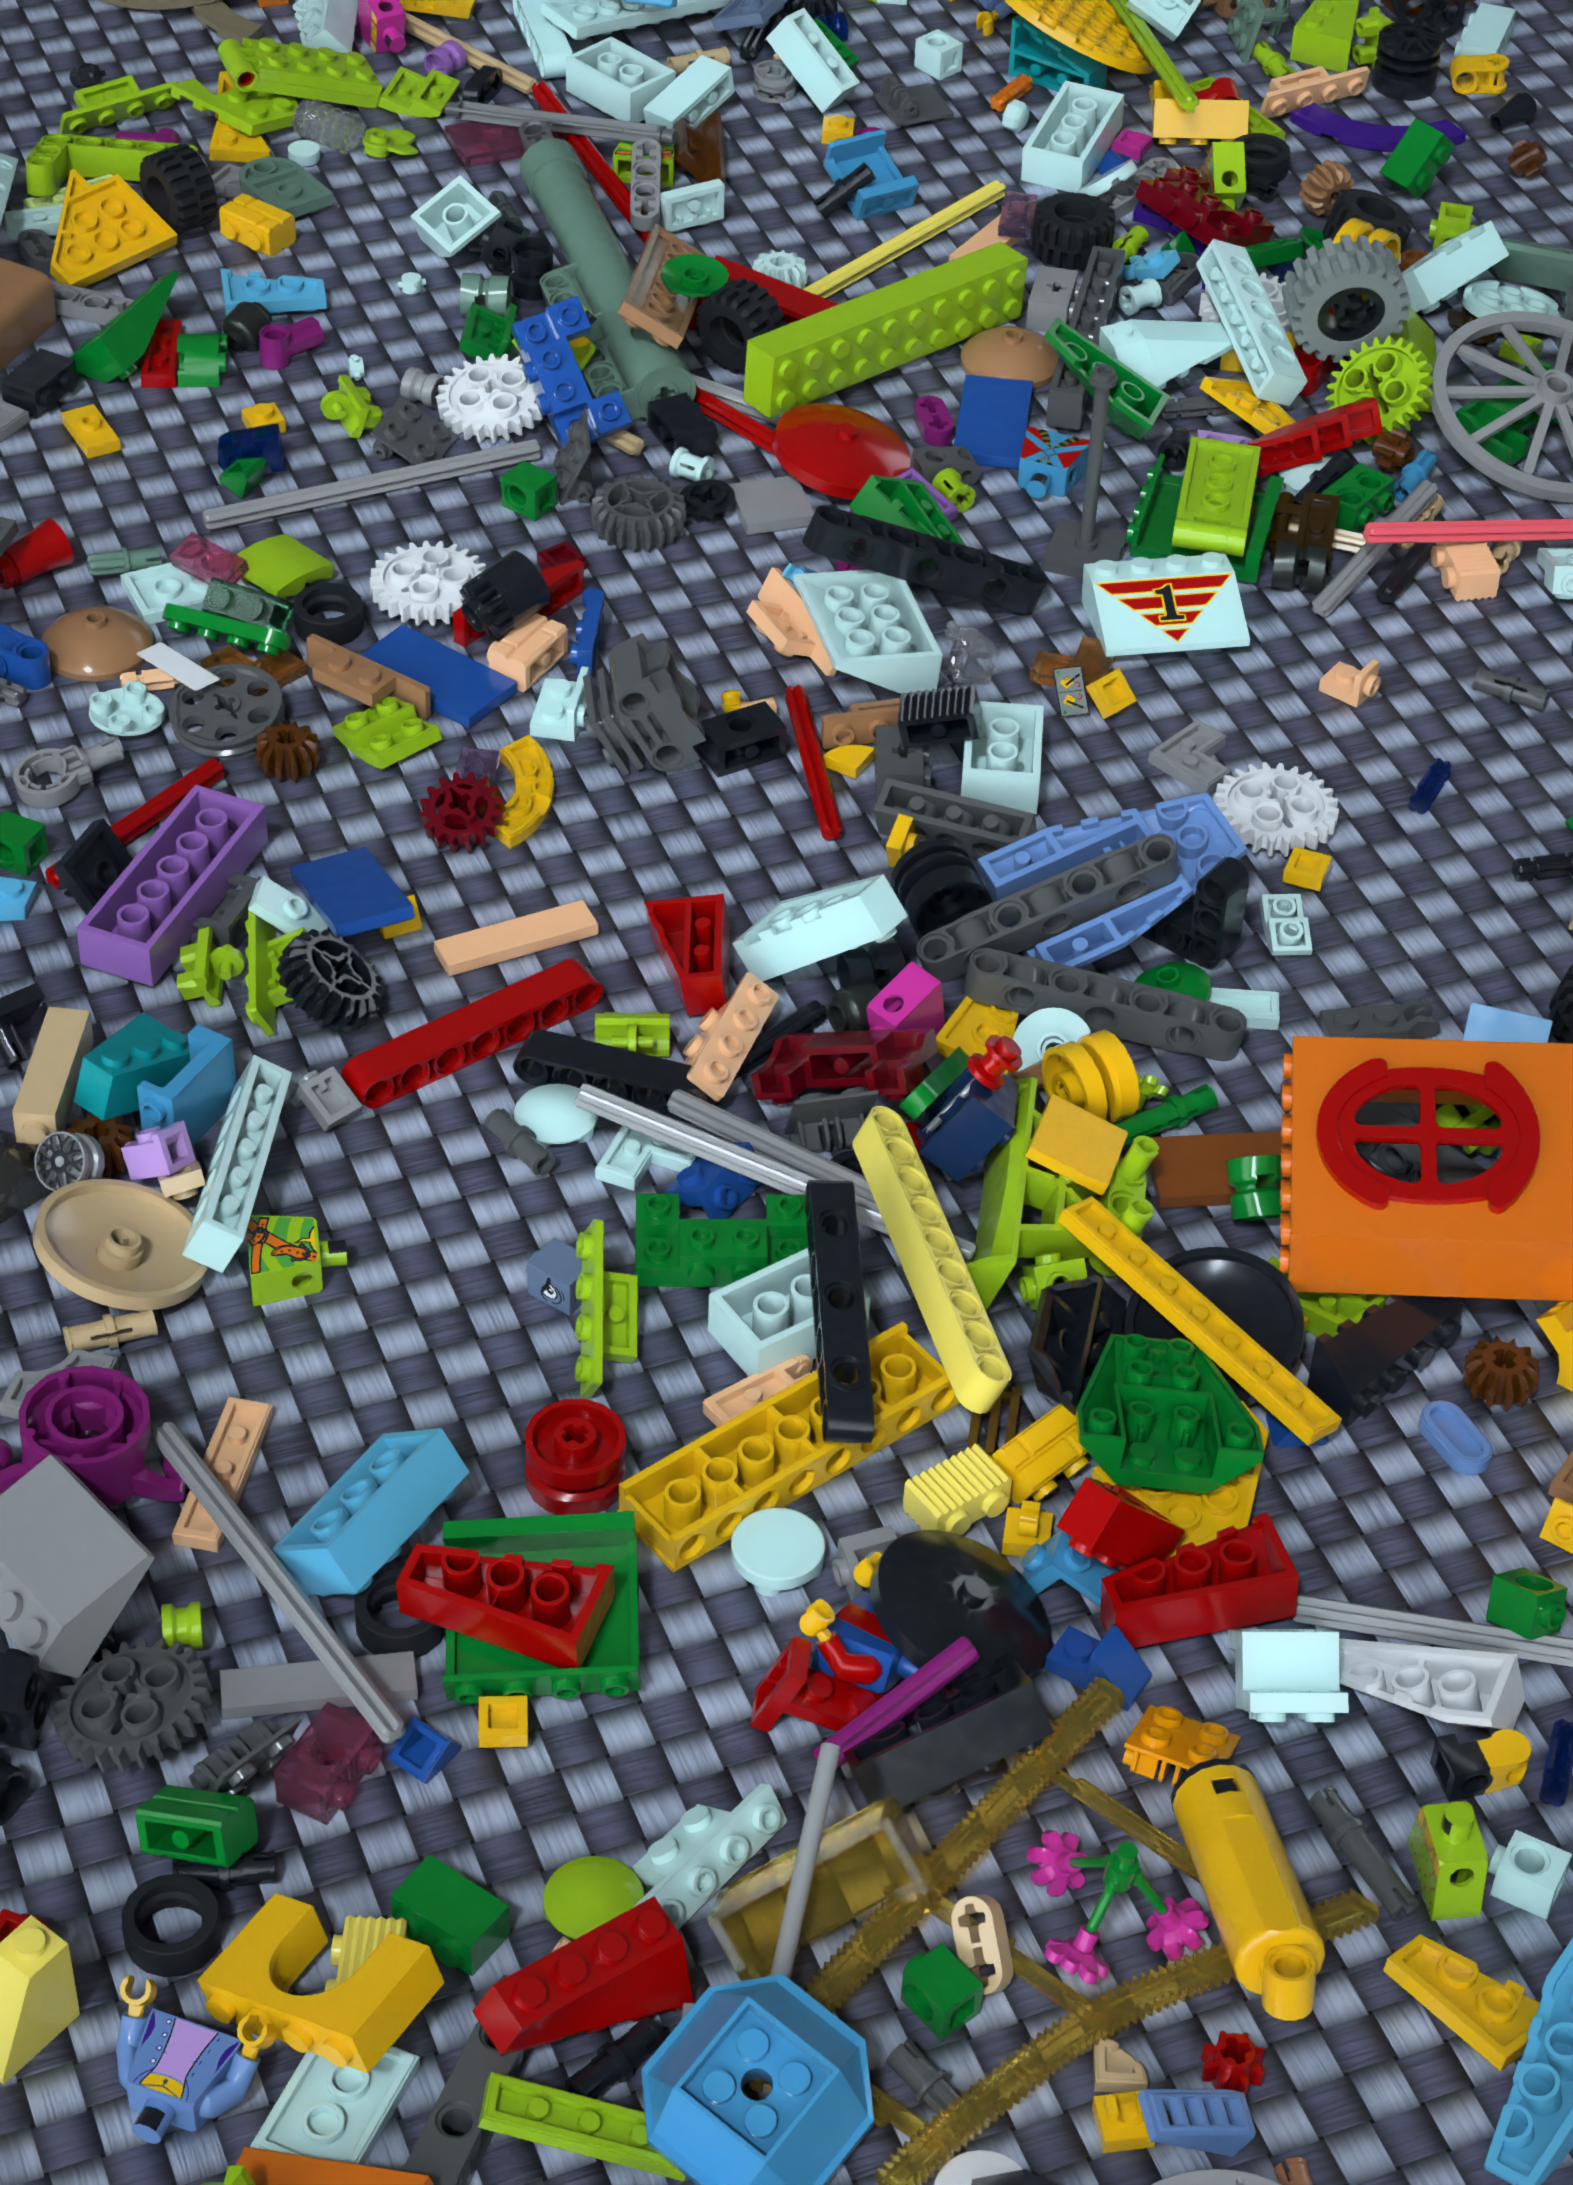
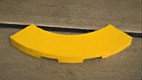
M530 735L499 749V760L510 771L515 782V792L505 804L506 811L503 812L505 823L504 825H496L498 831L496 838L509 849L522 843L541 826L551 809L554 799V778L550 767V760L544 749Z

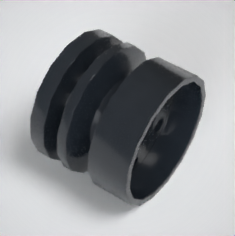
M1398 22L1383 27L1378 36L1377 59L1374 63L1372 86L1375 90L1386 97L1396 100L1414 101L1429 97L1436 87L1437 64L1440 62L1442 36L1433 28L1414 22Z
M939 838L924 841L909 849L897 861L892 871L891 886L906 911L907 917L919 939L931 931L950 924L958 918L992 903V898L965 848L954 840Z

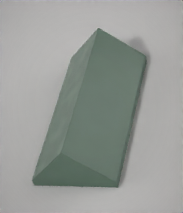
M1501 239L1509 256L1493 265L1499 279L1566 292L1567 287H1573V249L1526 240Z

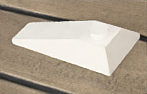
M1339 1638L1340 1684L1446 1723L1490 1729H1514L1525 1701L1517 1654Z

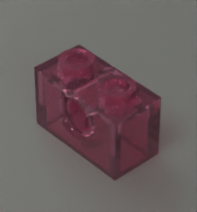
M327 1702L274 1771L276 1801L325 1825L329 1824L338 1810H345L354 1797L358 1783L365 1774L370 1775L375 1771L382 1756V1748L379 1747V1737L365 1718Z

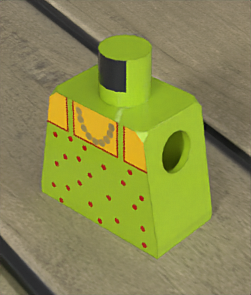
M1467 1801L1429 1804L1421 1807L1409 1834L1407 1844L1431 1921L1480 1916L1488 1869V1854L1472 1804ZM1456 1871L1457 1877L1454 1883L1450 1881V1877Z

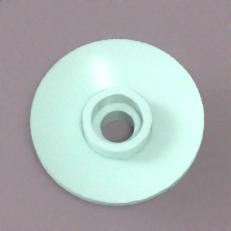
M1045 1008L1030 1014L1020 1023L1013 1036V1040L1018 1044L1022 1052L1020 1056L1023 1064L1018 1069V1072L1042 1060L1044 1053L1052 1045H1059L1070 1041L1077 1043L1080 1037L1091 1033L1090 1028L1077 1014L1062 1008Z

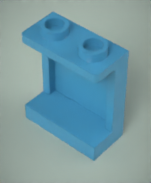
M884 129L865 132L861 135L845 139H837L828 144L823 166L834 184L837 179H843L863 162L870 167L877 178L864 188L858 189L857 194L854 195L855 199L851 202L846 201L857 221L912 207L920 185L914 175L903 178L884 147L887 137Z
M199 1024L188 1033L190 1062L165 1087H158L145 1080L137 1086L142 1130L160 1126L162 1130L177 1121L184 1120L192 1147L226 1113L233 1088L236 1085L233 1040Z

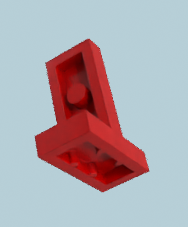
M793 1636L755 1688L750 1727L768 1733L781 1714L786 1713L831 1730L839 1731L881 1699L884 1694L875 1693L856 1684L843 1682L834 1676L808 1668L812 1642Z

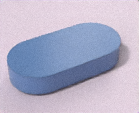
M1442 1400L1432 1401L1423 1407L1418 1425L1420 1433L1454 1471L1464 1475H1478L1489 1468L1493 1454L1492 1444L1460 1407Z

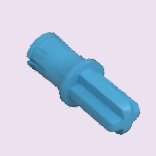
M1428 449L1421 450L1413 463H1408L1403 467L1401 477L1394 484L1393 488L1396 501L1402 503L1423 480H1428V473L1437 462L1435 454H1431Z

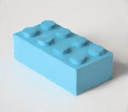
M442 1428L383 1433L271 1550L307 1596L320 1595L324 1597L332 1594H359L372 1584L374 1580L372 1576L384 1564L392 1561L401 1553V1545L413 1533L420 1531L429 1523V1515L441 1503L448 1501L457 1493L458 1484L470 1471Z

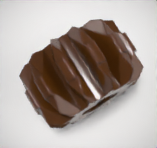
M280 721L277 727L266 726L265 732L257 735L255 761L258 764V769L264 771L266 778L277 777L279 783L285 779H291L296 782L297 777L308 778L311 771L318 769L320 742L317 734L311 732L310 726L298 727L296 721L290 725H285Z
M88 1112L85 1120L73 1119L72 1126L64 1131L85 1133L94 1137L101 1145L105 1159L102 1177L110 1179L113 1173L125 1174L127 1166L121 1148L127 1142L135 1141L131 1126L124 1123L122 1116L102 1121Z
M1497 1335L1491 1343L1479 1340L1477 1346L1469 1350V1354L1465 1357L1463 1366L1465 1369L1463 1374L1464 1388L1471 1390L1472 1400H1485L1487 1409L1494 1404L1500 1405L1505 1412L1508 1411L1512 1404L1523 1408L1528 1398H1532L1537 1391L1540 1371L1539 1360L1532 1357L1530 1347H1517L1515 1338L1509 1343L1502 1342Z

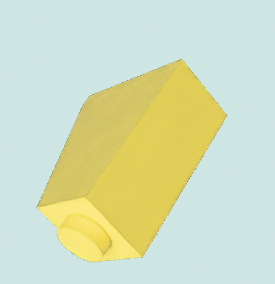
M32 1915L0 1942V2082L3 2085L80 2015L69 1944Z

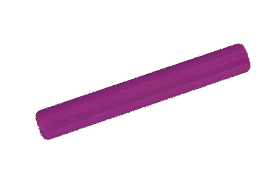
M965 1636L957 1639L823 1743H832L841 1747L837 1768L846 1762L843 1752L894 1721H900L977 1662L980 1655L972 1642ZM821 1744L813 1752L816 1761H818Z

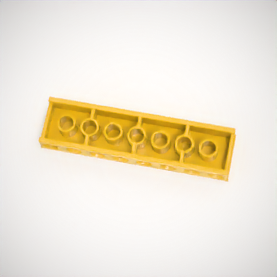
M902 1321L868 1341L874 1407V1433L871 1443L824 1442L816 1370L619 1484V1510L617 1512L634 1511L637 1536L674 1573L730 1540L737 1525L748 1515L766 1508H784L958 1405L959 1401L955 1396L944 1367L908 1334V1325Z

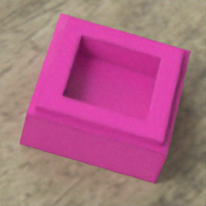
M1123 129L1111 143V150L1140 161L1152 147L1153 137Z

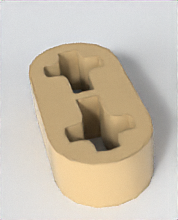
M988 1895L964 1897L955 1904L951 1914V1924L958 1959L983 1983L982 1995L1000 1992L1011 1983L1013 1977V1962L1003 1911L1000 1904ZM976 1912H984L985 1922L979 1925H971L969 1915ZM994 1964L995 1974L989 1977H981L979 1966Z

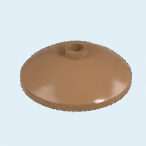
M1016 326L994 327L977 333L965 342L960 355L961 367L967 375L1033 381V389L1044 386L1052 381L1059 355L1042 334Z
M88 606L70 611L56 619L45 630L41 641L45 642L49 648L51 669L54 672L70 679L87 682L113 680L120 678L122 673L138 670L147 661L138 656L137 653L154 645L152 630L142 618L125 609L112 606Z

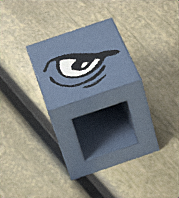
M553 1238L541 1250H536L528 1259L526 1264L528 1294L571 1316L581 1306V1300L577 1299L575 1295L576 1281L581 1273V1259L576 1257L575 1248Z

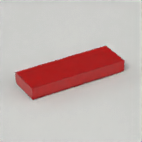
M182 320L158 321L147 349L143 354L141 370L142 388H176L180 354L177 353L178 334H182L183 331Z

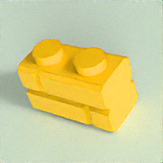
M245 193L235 197L233 202L229 201L220 207V231L227 239L234 240L270 257H274L282 252V248L286 249L295 243V216L291 213L255 199Z
M1060 1404L990 1456L1011 1477L1010 1498L1014 1504L1018 1505L1022 1503V1500H1026L1030 1496L1035 1502H1039L1058 1487L1053 1480L1063 1472L1069 1479L1090 1463L1084 1456L1088 1452L1078 1440L1076 1417Z

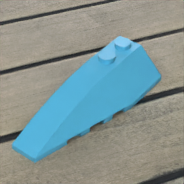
M1573 1938L1546 1976L1537 2014L1533 2016L1528 2031V2041L1522 2059L1518 2061L1513 2076V2086L1507 2104L1503 2106L1484 2163L1485 2170L1512 2185H1541L1573 2148Z

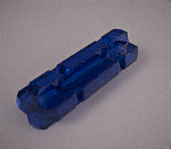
M1436 758L1429 766L1430 769L1425 772L1416 786L1417 789L1409 797L1410 803L1408 807L1411 811L1425 814L1429 810L1431 803L1434 802L1444 783L1451 775L1452 765L1449 761H1443L1441 758Z
M1564 1719L1554 1723L1539 1793L1542 1803L1552 1804L1555 1807L1565 1804L1573 1769V1722H1567Z

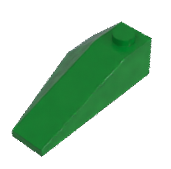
M175 270L150 286L126 307L127 309L104 325V329L94 337L89 338L68 357L76 361L77 373L107 384L117 376L124 380L138 368L134 363L145 353L177 280L178 274Z
M1056 318L1044 335V338L1093 399L1095 387L1089 382L1090 373L1093 371V368L1099 364H1107L1115 369L1117 384L1115 387L1110 388L1107 416L1113 423L1118 425L1123 433L1133 436L1140 441L1153 426L1170 396L1059 318Z

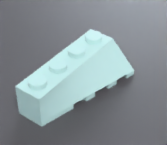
M297 0L292 5L296 11L294 14L295 18L299 21L297 26L301 31L302 45L314 49L327 47L335 52L346 54L352 51L355 39L354 30L357 24L358 0Z

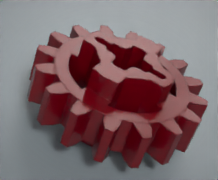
M454 772L452 781L448 782L445 778L440 777V787L438 789L430 786L427 788L429 799H421L422 812L419 813L427 838H434L437 847L441 848L446 843H449L451 852L455 853L459 845H464L466 851L471 852L473 843L477 842L480 846L485 847L487 846L485 841L487 835L495 838L498 836L496 825H504L503 812L506 810L498 786L490 787L488 777L484 776L479 781H476L474 772H469L466 779H461L459 773Z

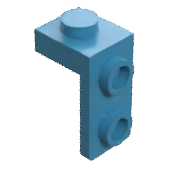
M1063 1530L1041 1545L1038 1543L1034 1544L1026 1552L1021 1562V1566L1024 1568L1022 1576L1031 1585L1036 1594H1039L1057 1580L1062 1579L1100 1606L1101 1578L1121 1571L1116 1567L1112 1568L1095 1557L1091 1559L1069 1546L1067 1543L1071 1536Z

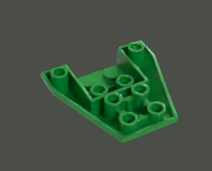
M1135 1333L1110 1335L1077 1406L1075 1417L1079 1443L1116 1484L1208 1494L1263 1461L1264 1450L1258 1424L1213 1361L1193 1342L1181 1338L1171 1340L1149 1338Z

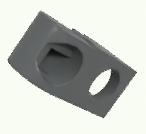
M951 446L913 449L910 469L914 468L931 485L934 477L940 471L947 468L957 470L961 475V481L970 486L975 484L981 475L980 466L965 447ZM944 481L946 486L950 485L947 481Z

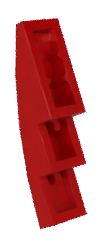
M1373 396L1339 406L1286 425L1248 442V445L1261 447L1256 477L1322 460V454L1353 446L1352 441L1383 433L1378 401Z
M576 560L539 571L548 586L550 603L536 613L548 618L583 593L584 562ZM462 607L453 612L455 643L465 648L486 634L485 630L478 632L469 624L463 614Z

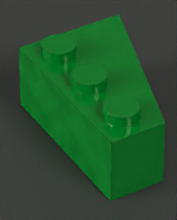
M871 475L849 505V508L857 515H864L966 546L923 481Z

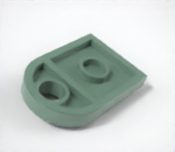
M281 157L259 158L245 164L239 172L242 193L291 213L295 218L307 213L318 212L322 208L334 204L333 192L302 166L290 159Z

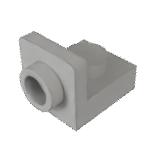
M333 1066L320 1074L317 1070H313L303 1076L296 1083L298 1089L291 1100L295 1108L305 1104L325 1132L356 1115L362 1108L361 1103Z
M891 1525L838 1539L837 1559L832 1560V1572L839 1587L845 1586L851 1600L863 1589L854 1579L853 1571L855 1566L865 1557L869 1558L875 1552L883 1554L888 1546L897 1539Z

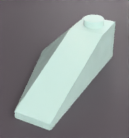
M1130 319L1100 327L1099 334L1100 348L1160 390L1166 387V382L1176 376L1181 379L1188 375L1189 369L1198 363L1207 364L1234 349L1225 328L1221 323Z

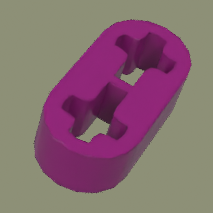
M932 395L917 398L914 402L913 418L924 442L935 447L949 445L953 441L954 421L944 401Z

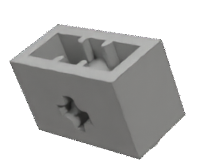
M1039 265L1028 300L1026 329L1047 332L1056 318H1059L1067 325L1069 324L1081 286L1077 284L1078 271Z

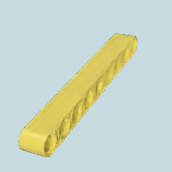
M875 1106L871 1109L853 1139V1149L956 1398L966 1409L978 1414H986L992 1409L1011 1380V1368L904 1120L897 1112L888 1107Z

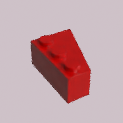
M724 894L644 901L652 940L687 1015L706 1014L711 1008L718 1011L729 1001L731 929Z
M1088 1477L1081 1484L1057 1524L1058 1528L1071 1536L1067 1543L1069 1546L1091 1559L1095 1557L1112 1568L1116 1566L1120 1570L1153 1557L1160 1561L1170 1558L1186 1531L1120 1486H1113L1108 1482L1102 1483L1099 1480Z

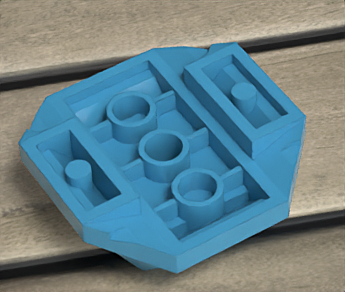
M784 1974L708 1987L641 2069L648 2145L696 2185H827L874 2125L866 2040ZM752 2079H762L770 2084L772 2091L765 2099L755 2101L747 2098L743 2094L742 2088Z

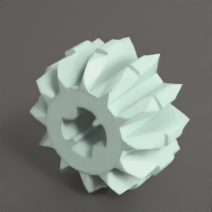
M784 249L781 252L770 250L769 254H759V258L754 260L753 270L800 289L805 288L808 277L805 259L797 257V253H785Z

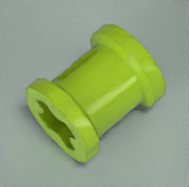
M947 468L940 471L934 477L932 485L958 508V513L966 512L975 502L976 492L970 485L964 484L961 481V475L957 470ZM944 481H947L951 485V487L948 488L944 484ZM958 494L963 497V501L957 497Z

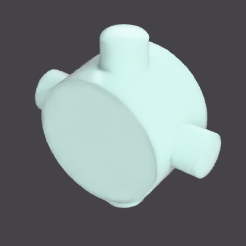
M415 272L403 274L401 281L397 282L398 288H402L404 293L411 295L421 292L422 285H426V279H421V275Z
M355 354L351 355L350 358H347L349 377L359 381L364 377L363 359Z

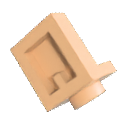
M1372 659L1362 670H1358L1352 665L1339 661L1320 679L1319 691L1357 708L1368 697H1373L1378 691L1381 683V677L1378 676L1380 662Z

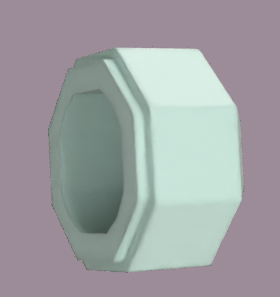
M1016 99L1007 104L1002 118L1003 127L1014 133L1020 132L1029 120V106Z

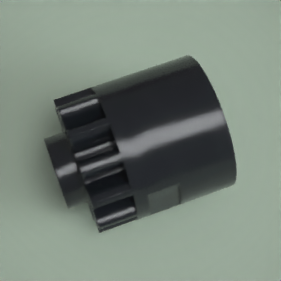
M515 550L509 552L462 585V589L459 590L462 597L465 598L461 601L462 611L469 624L478 632L485 630L489 638L494 636L497 640L550 603V592L543 576L524 554Z

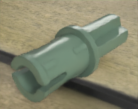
M121 547V550L116 552L89 554L87 556V569L91 576L124 574L161 565V560L146 561V558L161 557L159 547L127 550L126 547Z

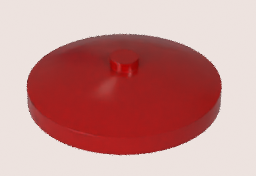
M812 403L790 409L778 420L772 440V447L777 460L790 475L814 490L847 500H854L871 475L895 478L909 470L911 464V456L906 444L892 428L865 412L837 404Z

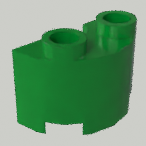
M178 334L177 353H180L179 371H177L178 387H220L221 373H227L228 335Z

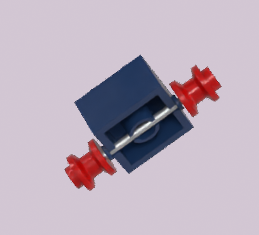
M991 1035L985 1042L988 1052L984 1056L975 1053L967 1060L968 1067L925 1110L923 1127L915 1122L905 1123L919 1157L926 1158L957 1182L969 1171L976 1173L985 1163L988 1152L996 1144L1004 1145L1015 1131L1014 1118L1019 1106L1017 1103L1019 1085L1003 1072L1005 1070L1016 1072L1023 1062L1020 1056L1022 1053L1020 1047L1007 1036Z

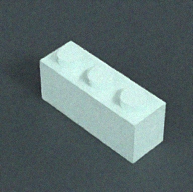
M1481 2L1476 13L1471 12L1468 25L1463 29L1461 41H1457L1454 58L1459 55H1488L1494 53L1503 55L1511 38L1516 9Z
M805 8L786 16L766 38L775 53L781 58L794 78L800 83L812 102L822 113L839 105L860 83Z
M701 55L643 108L646 124L666 126L667 129H673V125L683 118L694 129L697 128L703 120L735 92L731 67Z

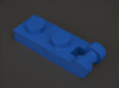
M589 588L582 593V605L586 608V611L582 614V620H577L576 642L572 643L570 658L571 664L577 665V678L582 666L589 667V674L593 678L604 628V592L597 588Z

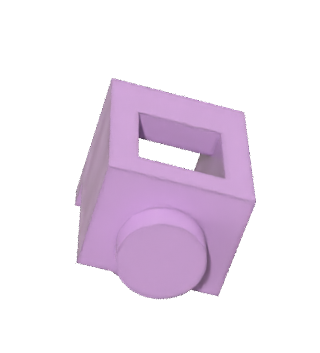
M184 1120L177 1121L162 1130L160 1126L141 1130L135 1134L137 1140L129 1141L121 1148L131 1180L168 1176L196 1162Z

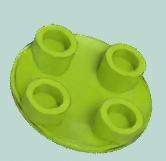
M603 1856L581 1857L562 1865L549 1878L543 1894V1913L556 1930L566 1937L575 1940L633 1908L644 1897V1889L638 1876L625 1864Z

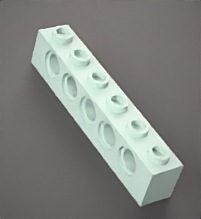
M1213 239L1197 261L1196 266L1255 396L1258 399L1290 406L1308 382L1246 248Z
M253 1055L234 1086L205 1179L206 1185L203 1186L183 1250V1256L223 1273L243 1242L292 1072Z

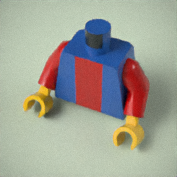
M875 1552L869 1558L865 1557L855 1566L853 1576L855 1581L862 1587L870 1588L871 1575L877 1561L882 1556L881 1552ZM861 1591L836 1615L829 1603L823 1599H818L807 1607L806 1613L800 1618L799 1627L801 1631L809 1637L816 1636L818 1638L811 1668L834 1676L840 1681L850 1682L859 1687L882 1694L886 1693L902 1677L907 1679L919 1669L905 1658L886 1636L875 1616L870 1594L865 1591Z

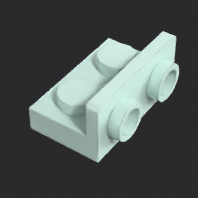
M715 179L662 192L660 195L659 226L669 232H679L685 228L708 225L713 221L724 219L725 185L720 179Z
M581 667L577 682L545 678L530 721V736L575 742L579 727H585L584 718L588 716L587 709H585L581 699V694L585 693L583 676L589 674V667Z

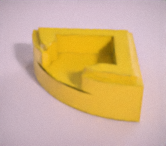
M845 745L834 748L823 755L826 768L856 779L874 760L875 748L864 745Z

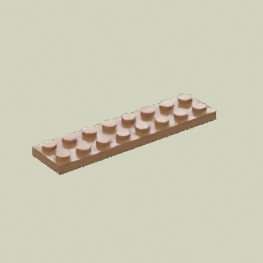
M655 224L648 235L617 313L622 315L623 321L631 327L637 329L641 327L651 333L652 338L660 345L665 347L672 346L677 349L684 339L698 297L684 296L668 289L661 280V269L668 260L680 255H707L658 224Z

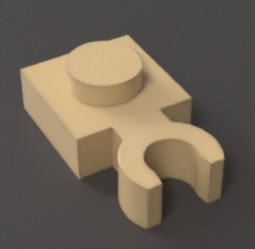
M198 1161L171 1175L158 1177L164 1198L173 1196L174 1200L192 1197L199 1193L198 1187L206 1185Z

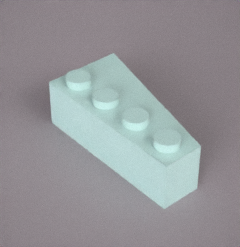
M884 874L783 900L737 938L732 945L747 970L763 982L847 950L856 949L872 941L876 943L884 942L896 934V926L908 915Z

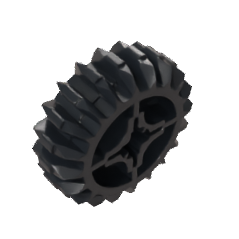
M311 929L308 933L301 932L299 936L294 937L284 948L282 955L278 959L280 964L276 971L281 976L278 982L281 986L287 988L285 996L295 1001V1008H301L307 1013V1019L313 1017L321 1027L328 1024L335 1032L342 1029L349 1033L354 1028L359 1029L362 1025L367 1024L379 1010V1006L383 1002L381 997L385 992L380 985L382 978L374 973L376 966L367 962L364 958L365 953H359L354 948V943L348 944L344 942L341 935L333 937L327 930L321 933L315 929Z

